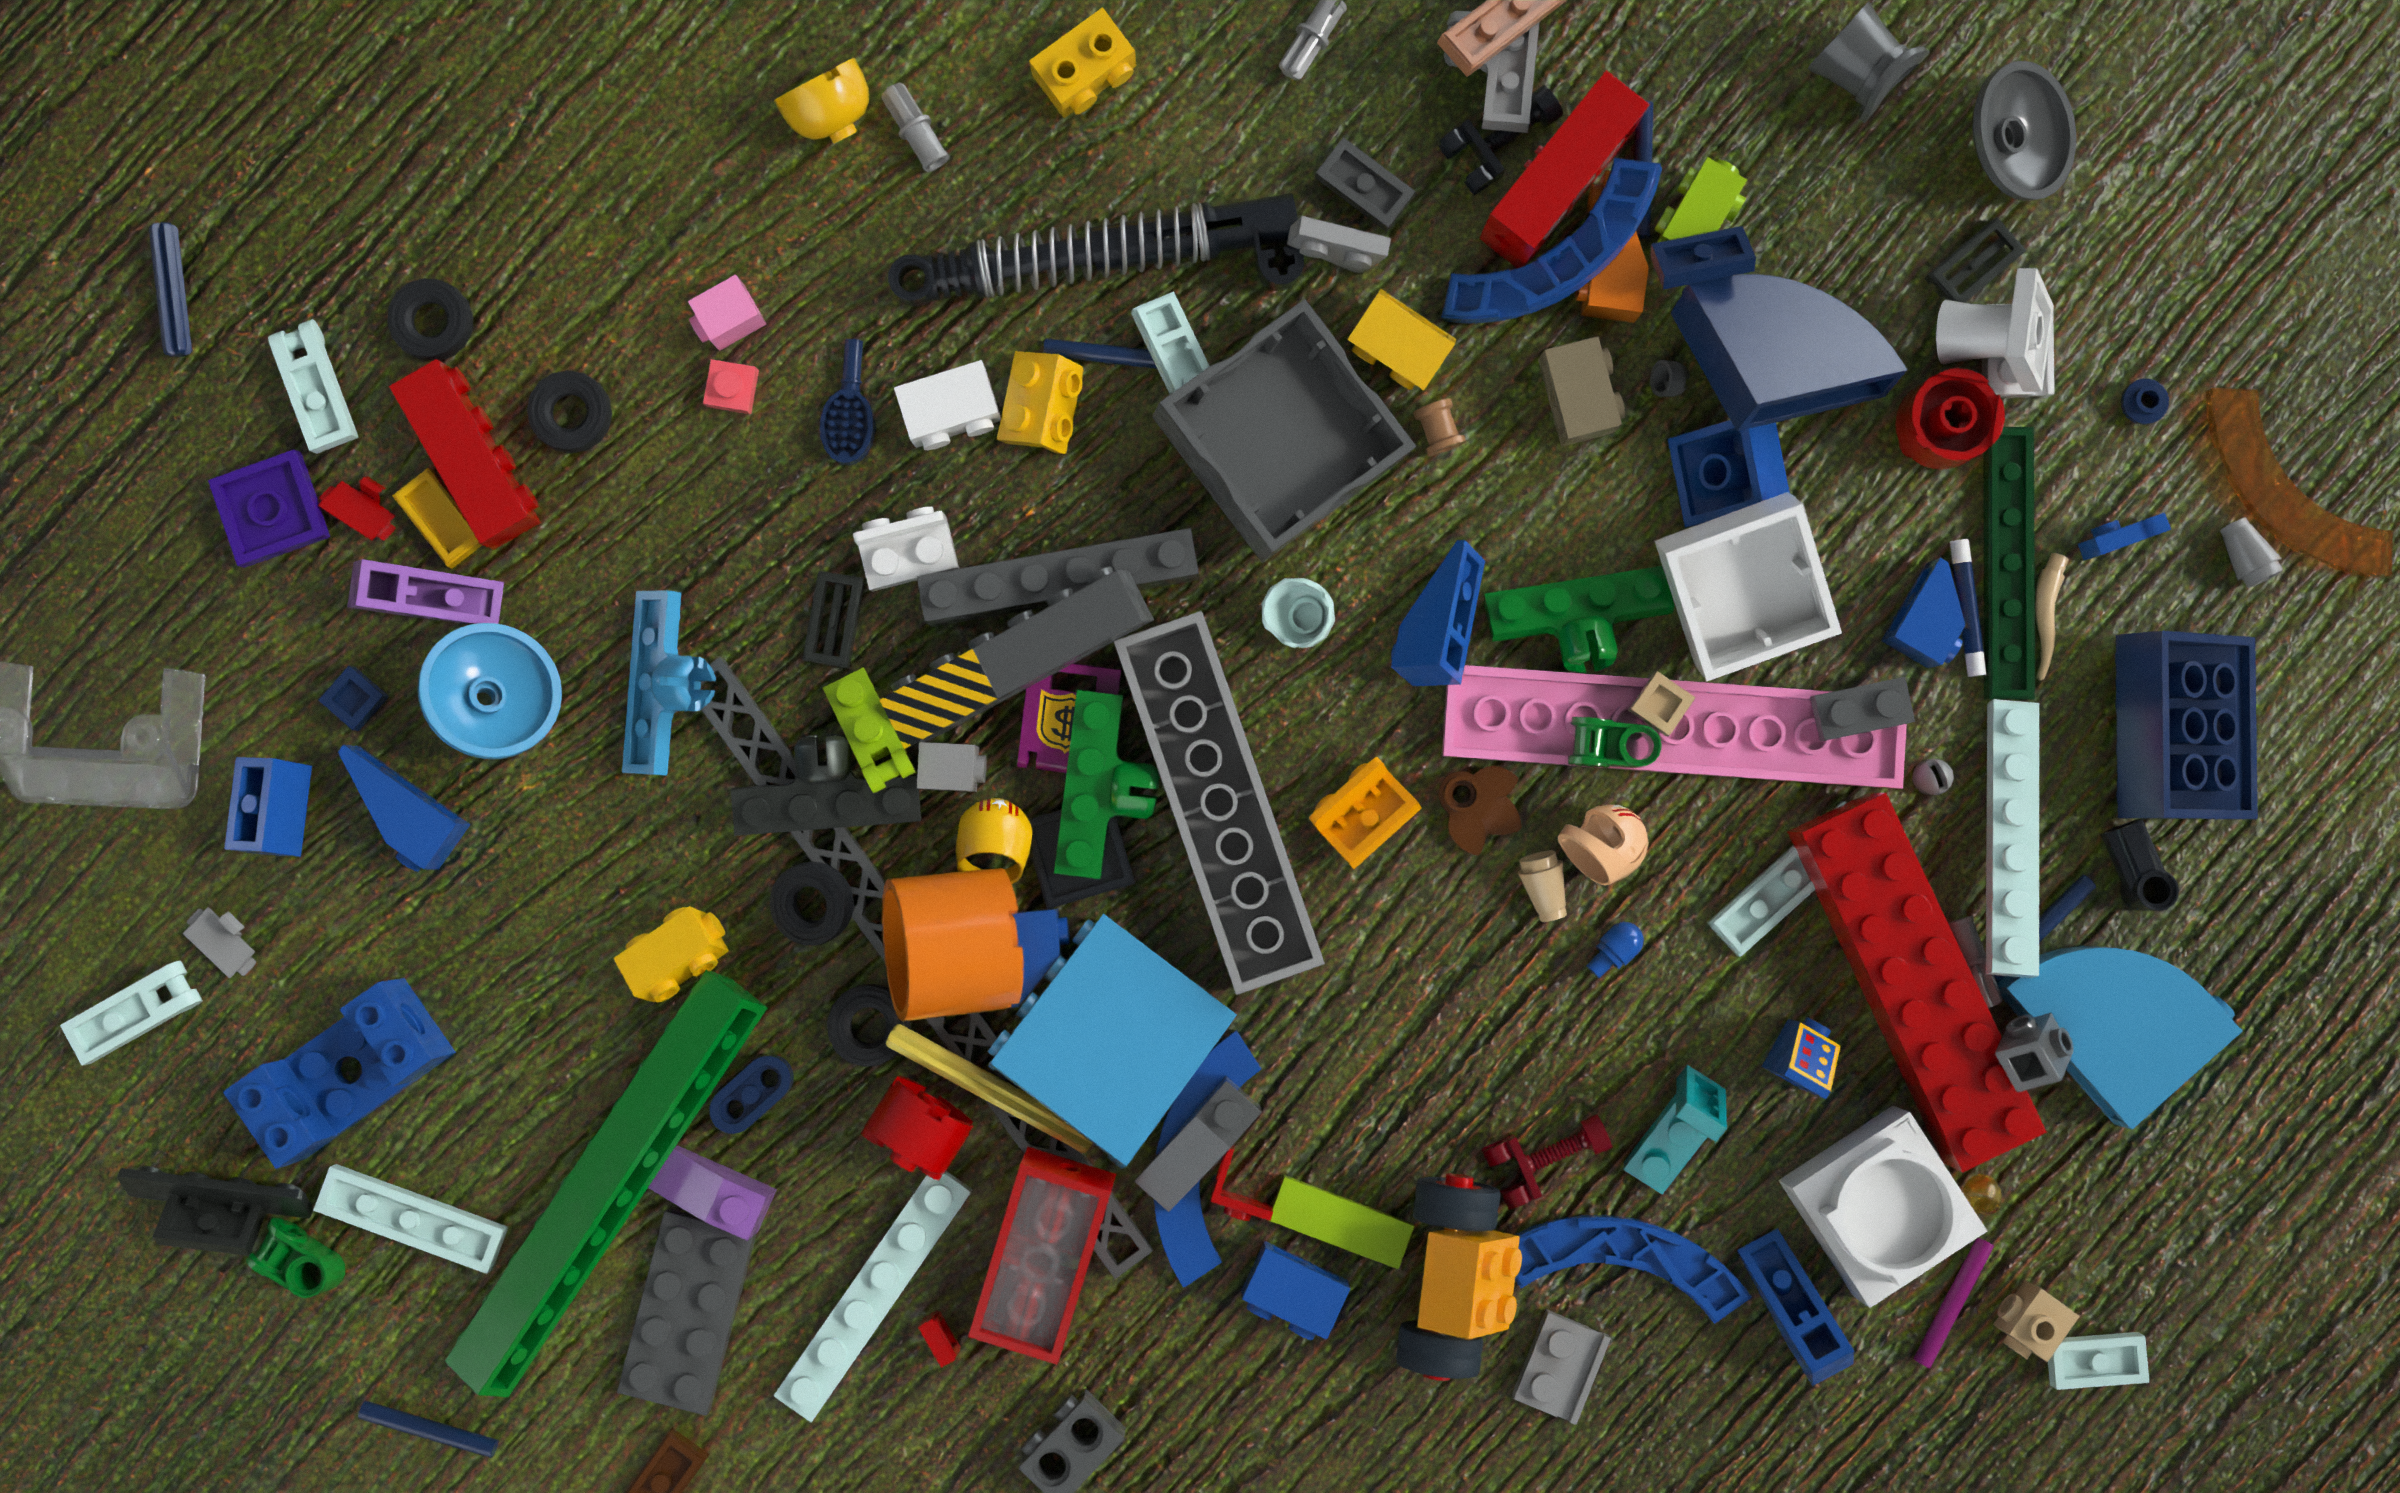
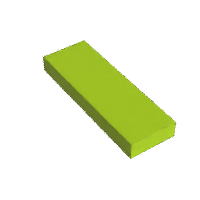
M1286 1175L1283 1176L1272 1206L1273 1215L1271 1222L1398 1270L1415 1227L1411 1222Z

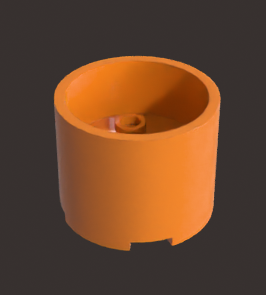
M982 869L886 880L882 898L883 947L889 990L895 1012L900 1021L1002 1010L1012 1007L1011 1004H1018L1020 1002L1023 987V947L1018 946L1017 927L1012 915L1017 914V902L1012 884L1004 869Z

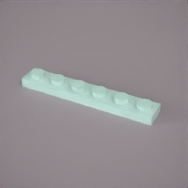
M1993 699L1987 703L1986 975L2023 978L2039 976V703Z
M947 1171L939 1181L929 1176L925 1177L776 1391L774 1397L808 1421H813L973 1189Z

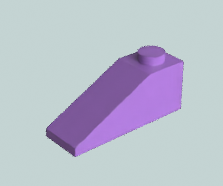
M361 559L353 562L347 607L466 624H498L504 582Z
M678 1145L675 1146L648 1187L702 1221L747 1241L759 1231L777 1190Z

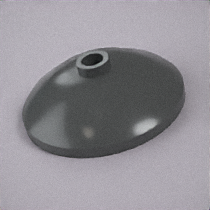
M2016 61L1997 68L1983 83L1973 111L1972 133L1977 157L1989 179L2006 195L2021 201H2034L2048 197L2063 185L2074 162L2076 126L2070 102L2057 79L2049 71L2036 63Z

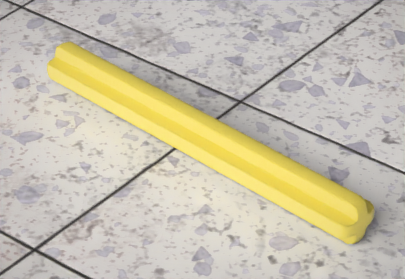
M901 1024L894 1026L886 1040L888 1048L1077 1151L1086 1153L1090 1149L1091 1141L1021 1089Z

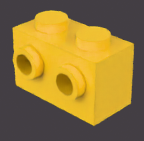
M1102 7L1030 59L1029 63L1032 76L1063 118H1066L1073 112L1081 114L1089 109L1096 102V95L1111 85L1112 88H1116L1125 83L1134 73L1133 68L1136 67V55L1134 48Z
M1381 288L1347 339L1355 344L1351 349L1353 353L1372 365L1379 360L1392 369L1389 376L1409 390H1412L1415 385L1425 390L1456 342V338Z

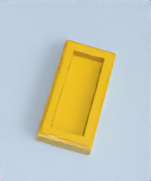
M427 468L392 495L447 567L453 569L482 546L479 544L448 488L432 469Z

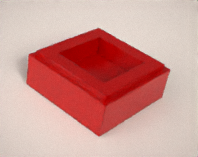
M936 1310L924 1317L918 1328L942 1368L956 1360L961 1346L941 1311Z

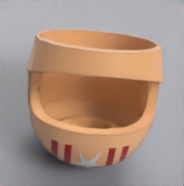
M1602 804L1588 810L1581 828L1566 824L1558 835V842L1562 850L1576 868L1594 882L1605 886L1628 877L1638 869L1647 853L1649 843L1646 827L1642 820L1628 808L1614 804Z

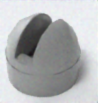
M1927 759L1917 764L1914 768L1912 779L1914 786L1919 792L1925 795H1940L1951 787L1954 776L1953 770L1945 761ZM1935 765L1943 783L1941 787H1939L1937 779L1930 768Z

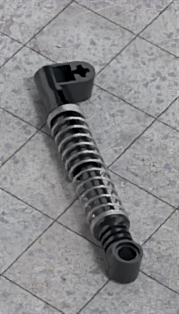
M1292 193L1219 206H1212L1208 202H1198L1191 205L1190 211L1180 212L1179 207L1175 206L1174 213L1163 215L1162 211L1158 209L1156 216L1145 218L1144 214L1140 212L1138 219L1128 221L1126 216L1122 215L1119 223L1110 224L1109 220L1105 218L1103 225L1093 227L1091 222L1087 221L1085 223V237L1080 238L1077 237L1074 226L1069 224L1067 227V240L1060 241L1057 230L1051 227L1049 243L1043 244L1038 231L1034 230L1032 232V246L1025 247L1021 235L1016 233L1014 236V249L1008 250L1003 237L998 236L996 252L989 248L986 241L982 239L981 241L970 242L966 249L960 250V256H956L955 251H949L948 258H945L944 253H937L936 260L933 259L932 254L925 256L905 255L899 257L891 265L888 272V282L891 290L904 304L920 307L928 304L930 301L940 300V294L944 293L945 299L952 298L951 292L954 291L957 297L963 296L962 290H967L968 295L974 294L982 299L989 298L990 296L993 298L996 288L998 294L1002 296L1003 280L1012 279L1016 292L1020 293L1021 277L1030 276L1032 286L1037 290L1039 288L1038 274L1047 273L1051 286L1055 287L1056 271L1064 270L1068 282L1072 284L1074 282V268L1082 267L1086 280L1090 281L1092 277L1091 265H1096L1097 273L1102 272L1103 276L1108 278L1109 271L1119 269L1121 274L1125 275L1129 267L1137 266L1138 270L1143 272L1147 264L1154 263L1155 267L1160 269L1164 261L1171 260L1175 266H1178L1180 259L1189 257L1191 262L1196 263L1198 256L1204 262L1205 259L1208 261L1209 259H1216L1219 253L1223 251L1253 246L1256 269L1260 281L1269 289L1284 291L1292 288L1298 282L1304 268V255L1299 252L1300 249L1292 246L1284 247L1281 254L1284 262H1291L1292 264L1288 266L1286 275H1279L1277 268H1269L1275 258V249L1261 251L1260 247L1263 244L1288 240L1290 226L1298 220L1294 197ZM1239 224H1240L1239 227H1233V228H1227V229H1221V230H1212V229H1215V228H1221V227H1227V226H1233V225H1239ZM912 270L923 272L925 274L923 287L915 292H908L903 289L902 280L905 274Z

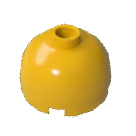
M854 57L776 98L774 102L791 129L799 135L812 140L830 136L833 144L857 132L853 123L865 114L869 103V92L865 77Z

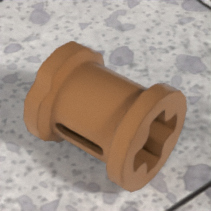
M1443 399L1428 404L1413 412L1414 419L1420 421L1429 444L1426 452L1430 457L1453 450L1467 442L1465 435H1459L1450 410L1453 407L1451 399Z

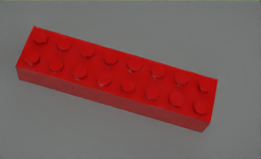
M1867 793L1787 831L1799 854L1798 856L1815 887V892L1943 1163L1963 1173L2047 1133L2028 1091H2016L1995 1055L2002 1036L1887 793Z

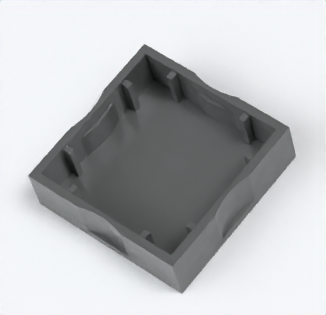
M1306 299L1256 333L1235 355L1211 365L1163 399L1152 416L1262 563L1401 462L1416 447L1380 397L1358 377L1345 351Z

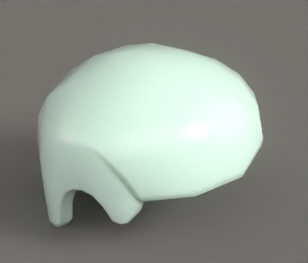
M1284 578L1269 588L1261 603L1264 628L1271 632L1282 644L1292 648L1315 646L1327 638L1335 622L1332 598L1322 586L1306 578Z

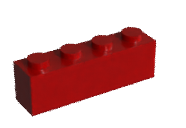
M435 359L389 386L479 544L495 550L541 523L534 511L539 507L535 496L526 484L519 485L511 472L516 468L513 458L502 444L496 446L489 434V431L494 429L493 424L479 405L473 406L466 394L471 391V386L458 367L451 368L440 360Z

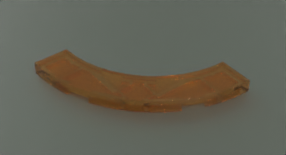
M2211 388L2207 390V417L2214 448L2219 450L2222 462L2228 472V475H2226L2228 482L2254 518L2274 537L2294 551L2305 553L2320 562L2326 563L2328 567L2361 576L2380 578L2392 576V530L2361 526L2335 516L2310 500L2285 474L2276 460L2264 432L2259 409L2258 390Z

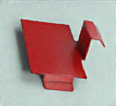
M368 476L363 477L359 481L360 492L341 481L336 487L330 486L319 497L321 502L318 506L371 541L376 536L385 541L396 530V527L390 523L396 515L379 505V493L386 488Z

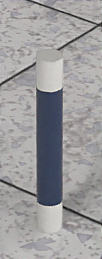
M1969 539L1951 541L1950 548L1956 592L1965 621L1962 638L1968 677L1987 675Z

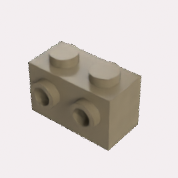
M1599 337L1544 350L1538 362L1561 447L1615 433L1622 425L1621 419L1625 418V407L1621 394L1618 391L1613 392L1609 375L1613 374L1612 358L1607 347L1601 348Z

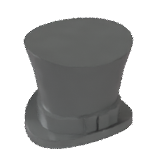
M1868 1L1848 25L1814 59L1807 70L1830 80L1854 95V100L1861 105L1858 118L1862 123H1865L1877 110L1887 93L1912 72L1930 54V51L1924 46L1909 49L1904 44L1900 45Z

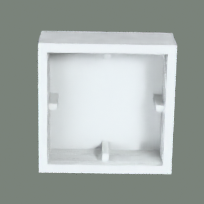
M1789 492L1654 541L1694 665L1706 681L1842 633L1803 503Z
M1895 1106L1888 1108L1778 1180L1854 1298L1869 1308L1987 1232V1229L1911 1113Z

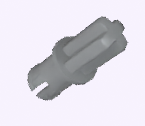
M1319 0L1307 21L1297 26L1296 32L1298 35L1279 63V68L1285 76L1296 81L1300 80L1319 50L1327 48L1329 45L1328 36L1342 14L1347 10L1343 0L1337 6L1334 5L1337 0Z
M899 82L887 87L886 91L882 94V100L901 129L898 133L901 140L909 142L926 172L934 171L944 165L950 156L931 129L930 124L932 121L929 115L922 114L903 83Z
M1973 915L1949 922L1951 931L1987 1007L1990 1008L2002 1002V996L1994 975H1986V953L1974 924Z

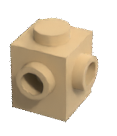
M2024 1280L2015 1294H2010L2003 1300L1997 1313L1999 1317L1993 1325L2007 1335L2003 1343L2020 1356L2028 1359L2033 1353L2048 1362L2080 1316L2042 1288Z

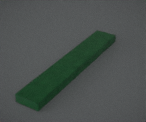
M2003 427L1997 441L1983 453L1984 657L1987 675H1984V700H2035L2034 427Z

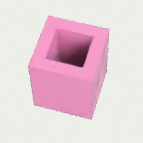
M737 275L728 278L688 301L695 313L694 316L689 318L694 331L702 343L710 340L719 351L767 325L747 288Z

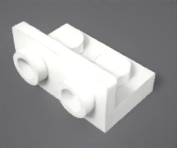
M933 507L918 508L907 512L906 520L890 523L889 518L875 519L863 523V531L853 533L854 542L859 547L868 587L871 592L916 581L917 576L960 569L947 517L942 511L934 512Z

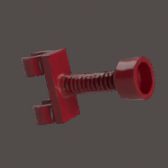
M1598 1114L1580 1121L1581 1129L1577 1132V1135L1573 1134V1137H1566L1564 1140H1560V1142L1557 1141L1556 1144L1553 1143L1552 1146L1548 1145L1543 1150L1539 1149V1152L1535 1151V1154L1532 1152L1531 1155H1525L1514 1134L1481 1149L1489 1167L1506 1162L1512 1157H1515L1525 1180L1512 1184L1500 1191L1509 1210L1542 1197V1193L1533 1176L1536 1169L1545 1168V1166H1549V1163L1553 1164V1161L1556 1163L1557 1159L1560 1161L1562 1158L1565 1159L1566 1156L1569 1157L1570 1154L1574 1155V1152L1583 1151V1149H1589L1597 1155L1613 1148Z

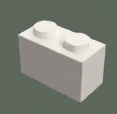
M982 360L894 387L909 438L916 448L924 446V450L937 449L948 445L951 442L949 437L967 432L969 437L982 435L993 430V423L1001 420Z

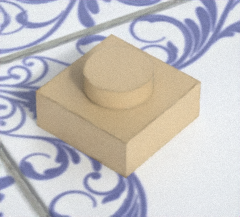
M1656 671L1652 674L1628 711L1667 737L1671 735L1696 697Z

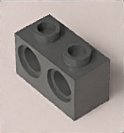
M1087 1389L1077 1399L1072 1394L1069 1395L1054 1411L1053 1416L1057 1420L1045 1433L1038 1428L1020 1448L1024 1455L1021 1458L1019 1469L1043 1493H1074L1125 1438L1126 1427ZM1088 1418L1096 1423L1098 1431L1093 1436L1083 1437L1075 1432L1073 1423L1078 1419ZM1055 1452L1064 1458L1066 1465L1060 1470L1052 1471L1044 1467L1041 1457L1046 1453Z

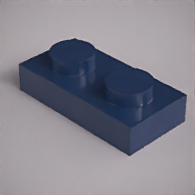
M1743 226L1651 244L1650 258L1663 290L1755 271L1756 256Z

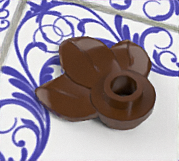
M1487 766L1475 774L1464 771L1451 773L1441 782L1438 790V799L1442 808L1449 813L1448 832L1453 841L1467 853L1476 856L1480 855L1485 844L1486 833L1490 835H1505L1521 830L1522 824L1518 811L1506 797L1518 782V777L1509 770L1498 766ZM1459 785L1464 786L1469 792V797L1464 803L1456 802L1452 795L1454 788Z

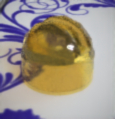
M1978 1174L1966 1181L1963 1194L1975 1213L1990 1215L2000 1210L2002 1193L1995 1179L1989 1175Z

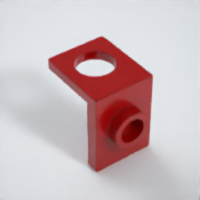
M1233 1145L1222 1157L1210 1194V1200L1213 1203L1225 1206L1223 1213L1233 1218L1250 1221L1251 1215L1271 1221L1273 1215L1272 1205L1222 1189L1234 1153Z

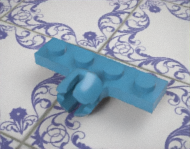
M669 590L636 591L622 773L667 776L671 722L674 713L677 711H700L710 703L715 693V690H700L701 681H716L713 669L706 660L701 657L680 656L678 654L680 592Z

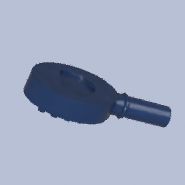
M845 339L843 375L840 381L842 383L841 390L829 397L824 405L820 419V437L824 449L833 460L845 466L859 463L867 456L873 445L876 432L874 411L868 400L860 393L863 341L858 339Z

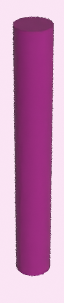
M1979 1237L1974 1241L1913 1358L1930 1369L1994 1248V1245Z

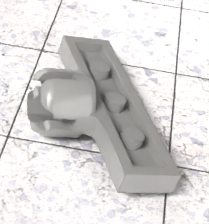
M1456 10L1452 12L1447 21V25H1449L1447 30L1471 12ZM1539 23L1479 68L1486 73L1487 77L1482 129L1528 133ZM1444 52L1445 63L1449 66L1458 67Z

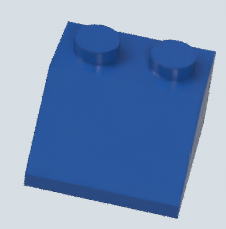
M1731 420L1668 439L1685 528L1702 524L1778 495L1790 493L1776 423L1736 431Z

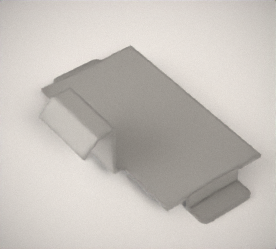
M207 907L205 911L198 909L188 919L187 923L190 927L183 934L229 979L236 972L245 976L256 964V961L251 957L255 951L241 938L243 934L239 932L245 927L229 911L219 917Z

